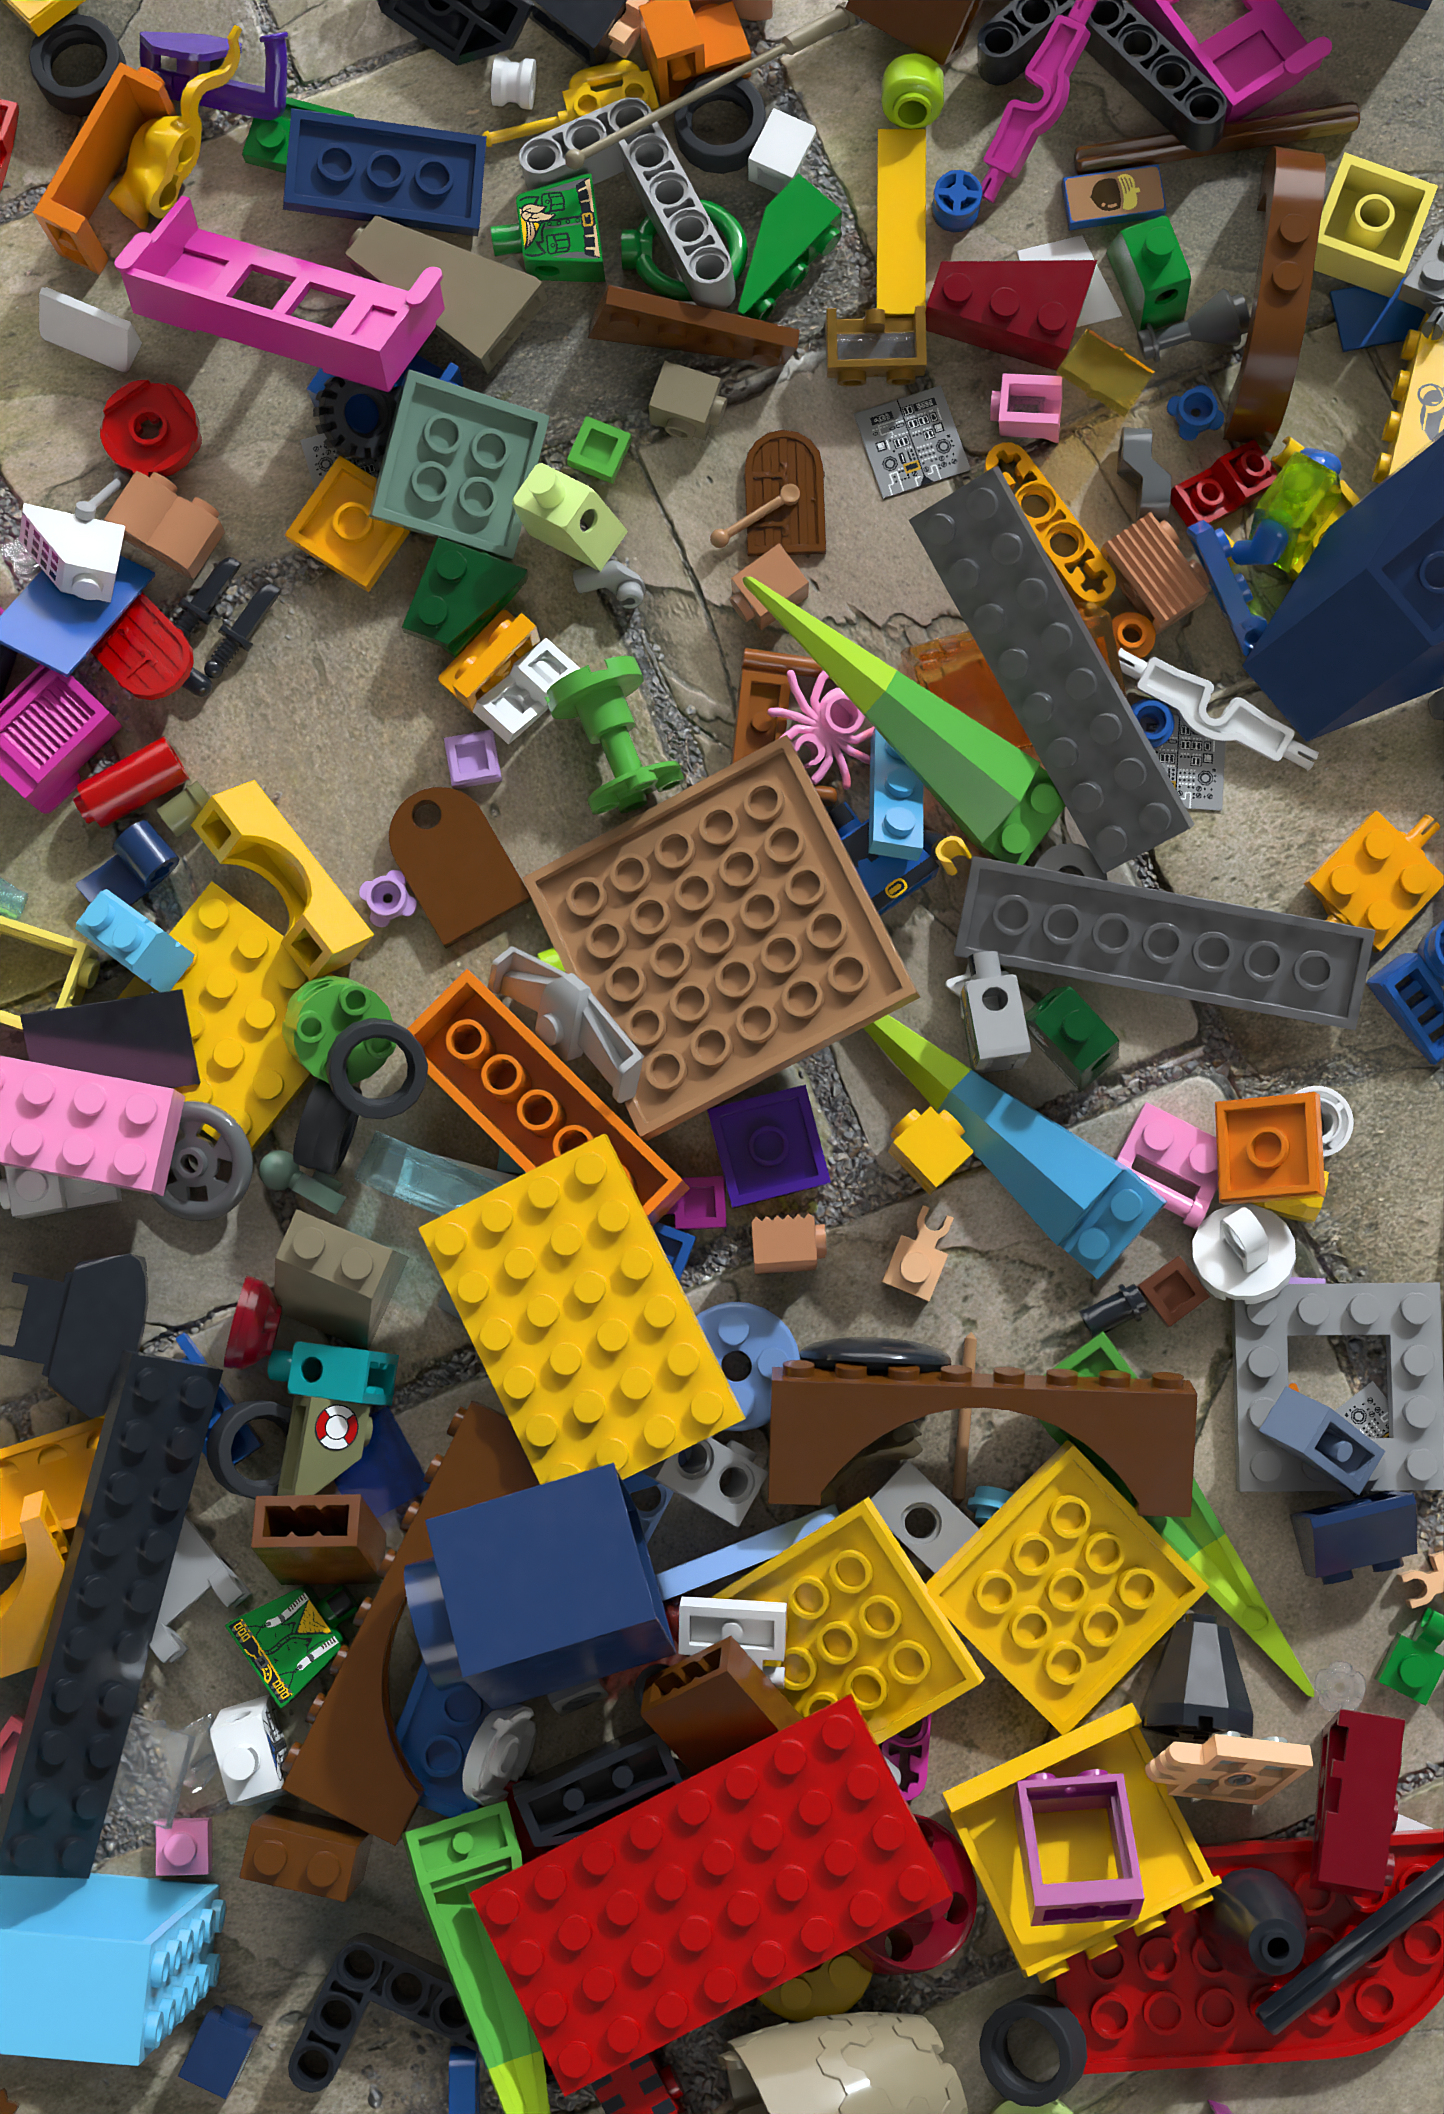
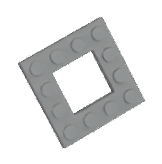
M1440 1282L1288 1284L1275 1297L1257 1304H1245V1300L1231 1299L1236 1491H1349L1289 1454L1259 1431L1286 1386L1289 1387L1287 1336L1386 1335L1389 1437L1370 1438L1384 1449L1385 1453L1362 1491L1444 1490V1381Z

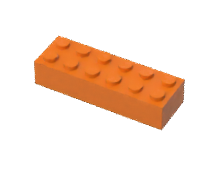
M468 969L407 1028L423 1047L428 1063L427 1074L526 1173L602 1134H606L652 1227L690 1189L636 1133Z

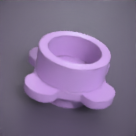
M391 870L386 876H380L373 881H366L360 887L359 895L362 900L367 901L371 910L370 921L377 927H386L389 925L390 920L401 915L406 917L412 916L417 909L415 898L409 896L405 884L407 880L401 871ZM387 894L393 896V900L390 903L384 902V896Z

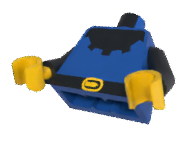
M847 802L838 805L828 813L879 916L935 878L940 867L936 861H940L947 874L953 876L958 871L951 861L952 858L958 855L966 856L968 860L972 858L961 838L957 836L946 837L924 824L923 850L918 861L868 853L869 819L861 823Z

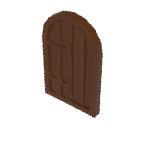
M789 430L769 432L755 441L747 454L745 473L743 475L746 493V516L778 497L782 487L786 484H794L800 491V498L796 504L792 506L784 504L747 527L748 556H762L777 544H780L788 555L826 554L825 472L820 451L809 438L799 432Z

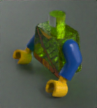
M1290 436L1284 438L1282 442L1286 447L1278 456H1272L1271 458L1282 470L1255 508L1249 539L1234 543L1226 534L1234 555L1227 558L1230 567L1234 564L1240 566L1273 564L1287 573L1292 570L1342 498L1339 477L1342 466L1336 455L1324 450L1305 448Z

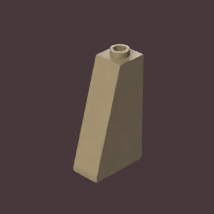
M376 215L367 226L362 225L354 232L349 240L348 250L345 252L354 271L363 278L406 291L411 289L426 268H440L443 274L440 286L445 310L437 319L436 327L432 332L486 374L490 373L549 300L543 283L535 276Z

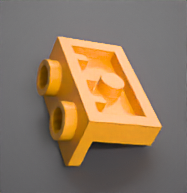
M507 610L500 611L439 675L438 680L440 684L473 713L476 701L510 674L513 664L540 643L536 625L522 613L515 618Z

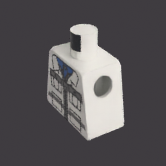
M268 1694L221 1709L210 1729V1735L230 1804L250 1806L289 1794L290 1792L282 1789L288 1774L281 1771L288 1750L272 1695Z

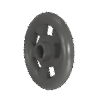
M185 1101L179 1128L186 1138L180 1140L174 1146L171 1160L172 1171L178 1180L170 1185L166 1182L164 1196L151 1194V1196L162 1208L174 1216L190 1221H209L227 1214L243 1199L252 1178V1152L244 1131L231 1115L209 1103ZM204 1124L211 1126L221 1134L216 1145L199 1135ZM189 1154L194 1155L198 1160V1169L196 1171L189 1163ZM221 1159L232 1162L229 1182L216 1177L220 1169ZM206 1185L208 1200H191L189 1186L201 1187Z

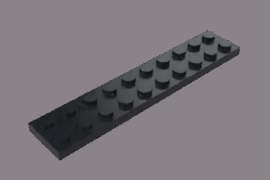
M128 1350L122 1351L0 1809V1875L81 1879H89L149 1654V1644L153 1639L223 1374V1369L216 1366Z

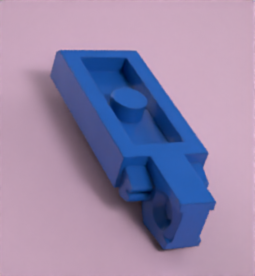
M1201 520L1187 527V535L1201 566L1209 578V585L1224 618L1228 621L1241 653L1244 656H1248L1266 628L1267 620L1250 613L1246 603L1253 600V596L1242 573L1234 575L1227 561V558L1234 555L1225 532L1222 528L1214 531L1210 524Z

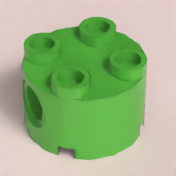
M322 976L306 982L291 996L286 1007L288 1010L285 1014V1022L283 1021L282 1035L288 1052L300 1065L313 1076L329 1083L326 1074L327 1055L336 1036L352 1023L368 1018L391 1021L393 1019L388 1006L369 988L346 977ZM372 1038L362 1041L357 1045L347 1059L346 1074L349 1084H354L371 1077L385 1064L387 1058L393 1054L396 1044L387 1039Z

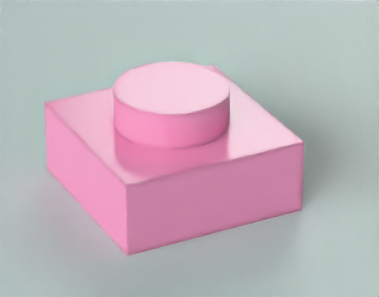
M212 1817L173 1818L156 1821V1876L204 1875L212 1871Z

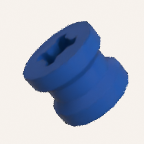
M951 170L943 174L936 182L931 207L932 217L943 230L953 233L963 232L971 228L977 221L983 196L982 186L978 179L970 172Z

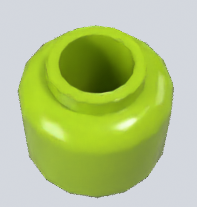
M917 53L904 54L894 59L886 67L882 78L881 103L882 110L887 119L901 128L921 129L932 124L940 116L944 105V75L936 61L928 56Z

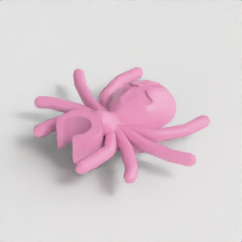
M789 670L787 678L790 689L805 715L783 708H770L767 713L770 717H783L803 724L794 725L781 737L787 734L792 740L799 733L804 734L796 738L792 743L796 751L799 750L801 745H805L810 749L811 759L808 763L804 764L805 769L818 764L825 757L818 770L811 777L814 785L822 780L831 767L834 754L842 776V786L847 790L851 787V779L841 750L847 755L870 765L869 755L851 747L847 743L856 745L870 739L875 727L873 726L855 736L852 735L860 728L865 716L840 688L829 691L819 703L824 683L829 678L824 670L819 674L810 697L811 708L798 686L794 671Z

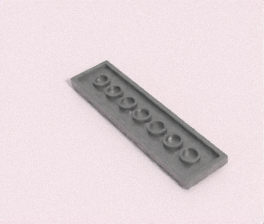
M999 466L991 468L909 519L911 526L1103 874L1192 828L1195 824Z
M972 856L954 956L968 958V956L975 953L997 951L999 962L1002 965L1356 1030L1376 930Z

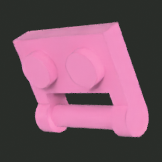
M1145 1102L1115 1160L1130 1168L1167 1201L1163 1208L1183 1217L1182 1223L1197 1230L1218 1189L1216 1137ZM1135 1157L1197 1187L1198 1189L1193 1199L1131 1169Z

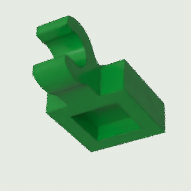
M1426 1607L1411 1639L1397 1632L1374 1679L1426 1706L1444 1670V1656L1435 1652L1436 1648L1444 1640V1615Z

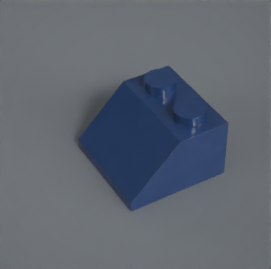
M1383 1491L1289 1514L1305 1575L1313 1578L1321 1577L1323 1585L1353 1579L1352 1569L1372 1565L1373 1572L1397 1569L1404 1566L1402 1557L1418 1554L1417 1511L1414 1493Z

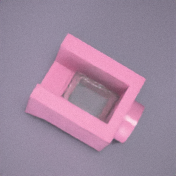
M1003 374L1001 391H992L990 421L999 422L1000 436L1044 438L1059 444L1063 399L1062 376Z

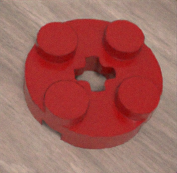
M136 380L119 388L106 402L103 410L105 417L102 421V429L100 427L102 445L115 465L131 475L138 471L148 477L153 472L164 477L171 476L184 468L193 458L194 453L201 447L200 421L196 410L189 398L172 384L165 382L166 385L160 383H150L149 380ZM149 419L152 424L162 422L163 426L159 429V435L156 438H139L144 432L141 426L144 421Z

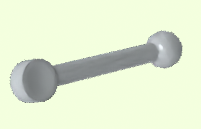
M122 469L117 470L113 476V481L91 500L76 503V517L82 520L94 519L96 508L119 488L124 489L132 475Z

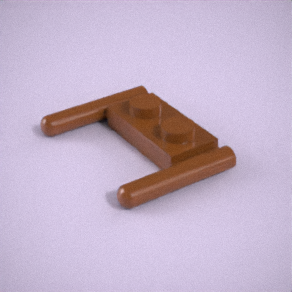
M749 648L743 649L730 765L774 742L786 732L787 719L783 717H770L767 711L770 708L788 710L790 685L787 672L789 670H793L795 675L818 678L823 669L812 657ZM814 785L824 806L831 807L836 803L837 791L833 787Z

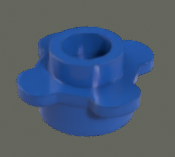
M1198 385L1186 391L1181 397L1173 396L1168 401L1167 412L1175 417L1180 427L1178 434L1183 440L1193 441L1199 433L1208 429L1218 430L1224 422V414L1218 410V403L1212 390L1205 385ZM1193 409H1197L1200 412L1198 417L1192 416L1191 411Z

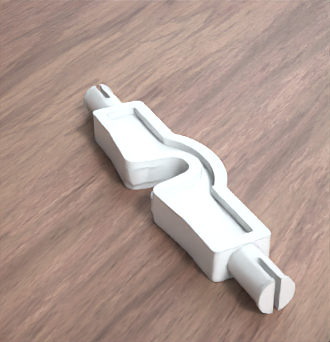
M1122 648L1117 652L1115 657L1131 664L1132 667L1116 658L1110 667L1136 679L1135 688L1177 710L1184 724L1196 734L1214 741L1234 740L1272 761H1279L1284 757L1305 768L1307 771L1314 765V762L1300 756L1298 753L1311 760H1316L1319 755L1318 751H1314L1293 740L1292 738L1295 734L1293 729L1270 718L1245 699L1233 698L1224 709L1223 714L1219 718L1213 719L1206 712L1207 704L1214 690V685L1209 680L1179 670L1156 657H1152L1148 662H1145L1124 651Z

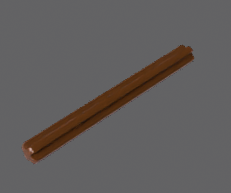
M1350 101L1225 122L1221 141L1216 147L1203 152L1190 150L1171 132L1080 146L1075 149L1074 153L1075 170L1079 176L1353 132L1358 129L1360 124L1359 107L1356 102Z

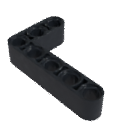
M1014 0L986 22L979 30L977 36L978 74L982 80L988 84L999 86L1008 84L1022 74L1045 40L1055 18L1058 15L1067 17L1076 0ZM1099 0L1085 24L1091 34L1084 50L1184 146L1198 152L1209 151L1216 147L1223 135L1227 109L1226 97L1221 90L1126 0ZM1030 22H1041V23H1039V24H1031ZM1107 23V24H1110V25H1105V26H1103V25H1098V24ZM1003 51L1005 53L995 54L993 52ZM1139 54V55H1143V56H1141V57H1134V56H1130V55ZM1171 85L1177 88L1168 89L1162 86ZM1196 117H1207L1210 120H1197Z
M366 1932L350 1938L337 1955L290 2057L288 2072L293 2084L301 2091L309 2093L319 2092L328 2087L342 2066L371 2001L480 2053L467 2019L452 2018L444 2009V2000L450 1996H457L447 1969L375 1934ZM363 1950L370 1954L374 1960V1971L366 1974L355 1971L349 1961L350 1952ZM402 1973H411L417 1976L422 1983V1993L417 1996L404 1995L397 1987V1976ZM332 2000H340L346 2003L351 2010V2020L346 2023H338L332 2020L327 2013V2003ZM310 2050L320 2051L328 2060V2070L321 2073L311 2071L305 2064L304 2053ZM544 2061L546 2083L549 2085L557 2084L558 2082L550 2065Z

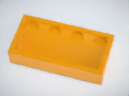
M95 1418L0 1449V1565L27 1557L24 1534L19 1524L24 1496L45 1490L68 1543H72L105 1418Z

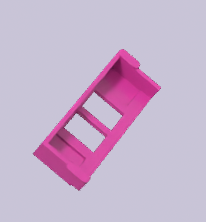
M1131 0L1140 14L1221 90L1227 102L1225 122L1242 120L1302 81L1305 76L1320 67L1323 58L1328 56L1332 50V42L1325 36L1318 37L1308 44L1276 0H1241L1250 12L1201 44L1198 43L1172 8V5L1179 0Z
M185 196L179 198L151 234L147 232L136 234L114 261L116 270L121 273L134 314L195 333L197 330L297 360L322 368L324 373L385 392H389L432 333L436 327L437 319L445 310L440 286L443 274L438 267L426 268L411 289L406 291L199 229L191 200ZM252 271L292 283L272 310L232 298ZM311 289L352 301L332 328L291 316Z
M0 607V616H1L2 613L4 612V610ZM37 663L39 666L0 703V775L41 813L49 814L77 788V784L81 783V776L77 771L123 726L71 674L67 678Z

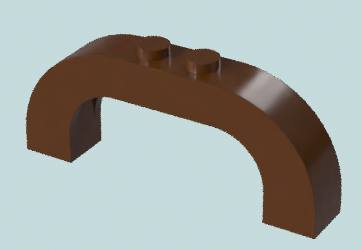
M1273 146L1264 162L1257 211L1266 213L1251 317L1242 362L1229 395L1223 440L1248 443L1255 439L1258 445L1272 447L1281 428L1297 371L1308 313L1325 192L1326 160L1325 155L1322 153Z

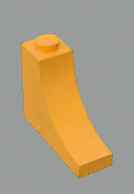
M45 1490L24 1496L19 1524L24 1534L27 1559L17 1578L0 1595V1678L39 1665L70 1550L68 1540Z

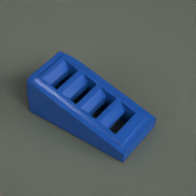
M1403 953L1370 977L1366 983L1427 1061L1435 1065L1444 1058V1034L1434 1042L1431 1041L1428 1035L1444 1024V990L1419 953ZM1408 975L1411 980L1397 990L1394 985ZM1420 990L1424 996L1408 1007L1405 1001ZM1431 1007H1434L1437 1013L1420 1025L1417 1018Z

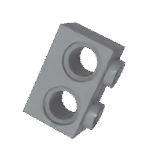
M713 1435L692 1445L689 1460L681 1466L678 1463V1452L640 1471L714 1516L736 1527H739L769 1473L753 1463L757 1455L755 1452L731 1439L724 1446L712 1439ZM731 1467V1481L728 1486L720 1490V1477L726 1469Z

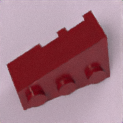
M1097 260L941 261L926 305V331L1062 372Z
M1340 1708L1322 1729L1310 1889L1375 1899L1384 1892V1886H1391L1394 1876L1395 1859L1394 1854L1389 1853L1391 1832H1395L1398 1820V1801L1395 1799L1402 1764V1743L1406 1719Z

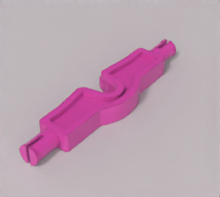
M1076 0L1067 17L1058 15L1045 40L1027 65L1025 78L1030 84L1043 90L1044 94L1038 103L1032 104L1014 99L1007 104L996 135L984 156L983 161L990 168L981 183L983 200L994 204V200L1006 177L1008 176L1012 179L1018 177L1038 136L1049 130L1062 114L1069 96V76L1090 38L1091 33L1085 24L1099 0Z

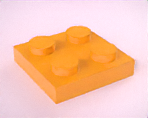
M339 455L284 535L288 542L369 593L411 531L368 517L378 479Z

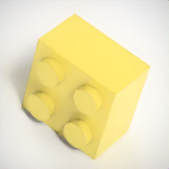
M1344 153L1323 202L1314 270L1392 298L1407 271L1438 186Z

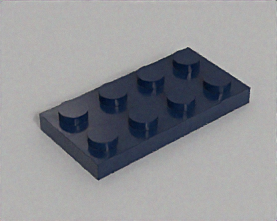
M291 108L283 210L371 222L376 215L405 227L478 237L487 136Z

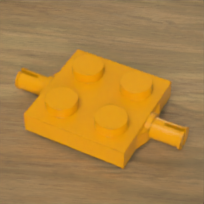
M1377 810L1371 812L1303 883L1322 902L1326 913L1329 915L1324 921L1376 930L1372 951L1374 953L1381 952L1444 885V875L1427 860L1424 851L1421 849L1441 829L1438 822L1430 824L1434 819L1424 814L1422 819L1405 834L1398 831Z

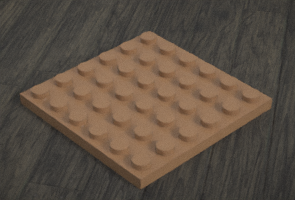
M787 734L523 877L524 883L565 972L575 974L590 987L592 994L644 1056L636 1095L634 1098L624 1102L639 1137L644 1141L662 1134L921 998Z

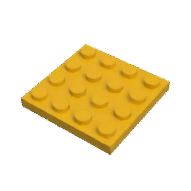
M211 881L168 934L194 954V961L170 991L183 989L201 1081L200 1084L172 1089L184 1095L185 1101L209 1103L231 1115L244 1131L253 1153L313 1077L288 1052L282 1035L283 1021L285 1022V1014L288 1010L286 1007L291 996L310 980L281 944L284 936ZM328 973V974H326V975H324V976H334V975H333L332 973ZM135 975L117 999L146 995L151 991L159 993V991ZM204 1124L202 1130L218 1141L221 1134L211 1126Z
M1068 1440L925 1584L928 1595L943 1614L1062 1736L1069 1733L1210 1588L1142 1516H1138L1135 1508Z
M869 1497L709 1597L787 1603L784 1661L764 1660L765 1666L785 1667L784 1689L778 1690L802 1718L852 1693L878 1745L981 1684L985 1678L947 1617L928 1595L927 1586Z

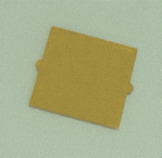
M1087 328L1061 363L1056 373L1086 392L1085 394L1088 398L1097 399L1116 413L1125 417L1155 371L1127 354L1123 347L1115 346Z

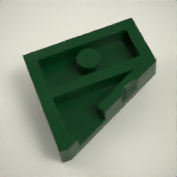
M438 537L403 622V632L451 650L468 634L473 624L486 619L497 609L496 604L516 586L520 588L527 582L529 577L528 570Z

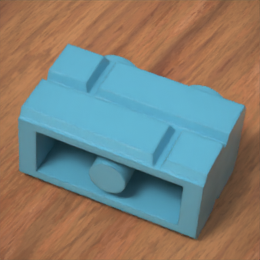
M107 889L100 891L76 922L75 929L159 992L170 991L194 961V954Z

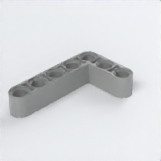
M634 97L620 99L534 137L523 145L520 149L519 160L528 191L584 174H592L594 185L625 171L695 304L718 311L724 310L731 305L735 299L736 287L730 255L658 122L585 159L580 169H570L565 163V156L569 150H582L652 113L645 101Z

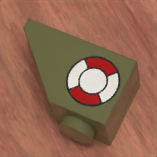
M295 1394L277 1496L315 1495L360 1460L363 1447H367L372 1436L373 1422L372 1418L369 1417L370 1406Z

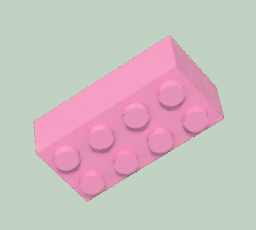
M0 1056V1165L164 1196L185 1096L172 1088Z

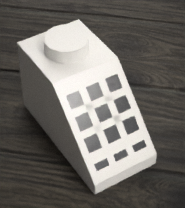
M24 503L19 542L61 592L74 594L85 600L97 599L111 602L125 526L97 519L82 520L76 517L75 514Z

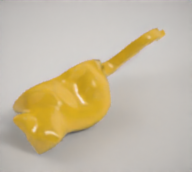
M234 25L227 36L229 50L222 65L217 70L196 76L187 83L180 101L182 116H160L150 119L138 129L132 139L126 171L122 179L108 195V199L140 229H146L149 222L148 213L160 219L166 216L177 202L183 181L189 176L197 163L202 132V122L198 115L199 102L207 91L226 84L237 70L240 60L238 39L242 31L239 26Z

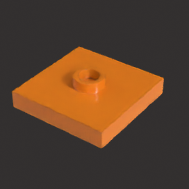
M1307 1092L1215 1102L1219 1203L1233 1205L1326 1197L1321 1102L1318 1093Z

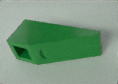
M799 173L765 208L738 307V315L766 321L777 305L775 300L787 288L790 291L796 289L809 272L808 265L819 254L822 256L828 255L841 239L842 210Z

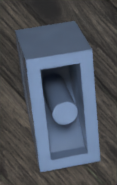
M1287 1386L1271 1408L1259 1430L1289 1454L1357 1495H1360L1385 1453L1384 1449L1332 1408Z

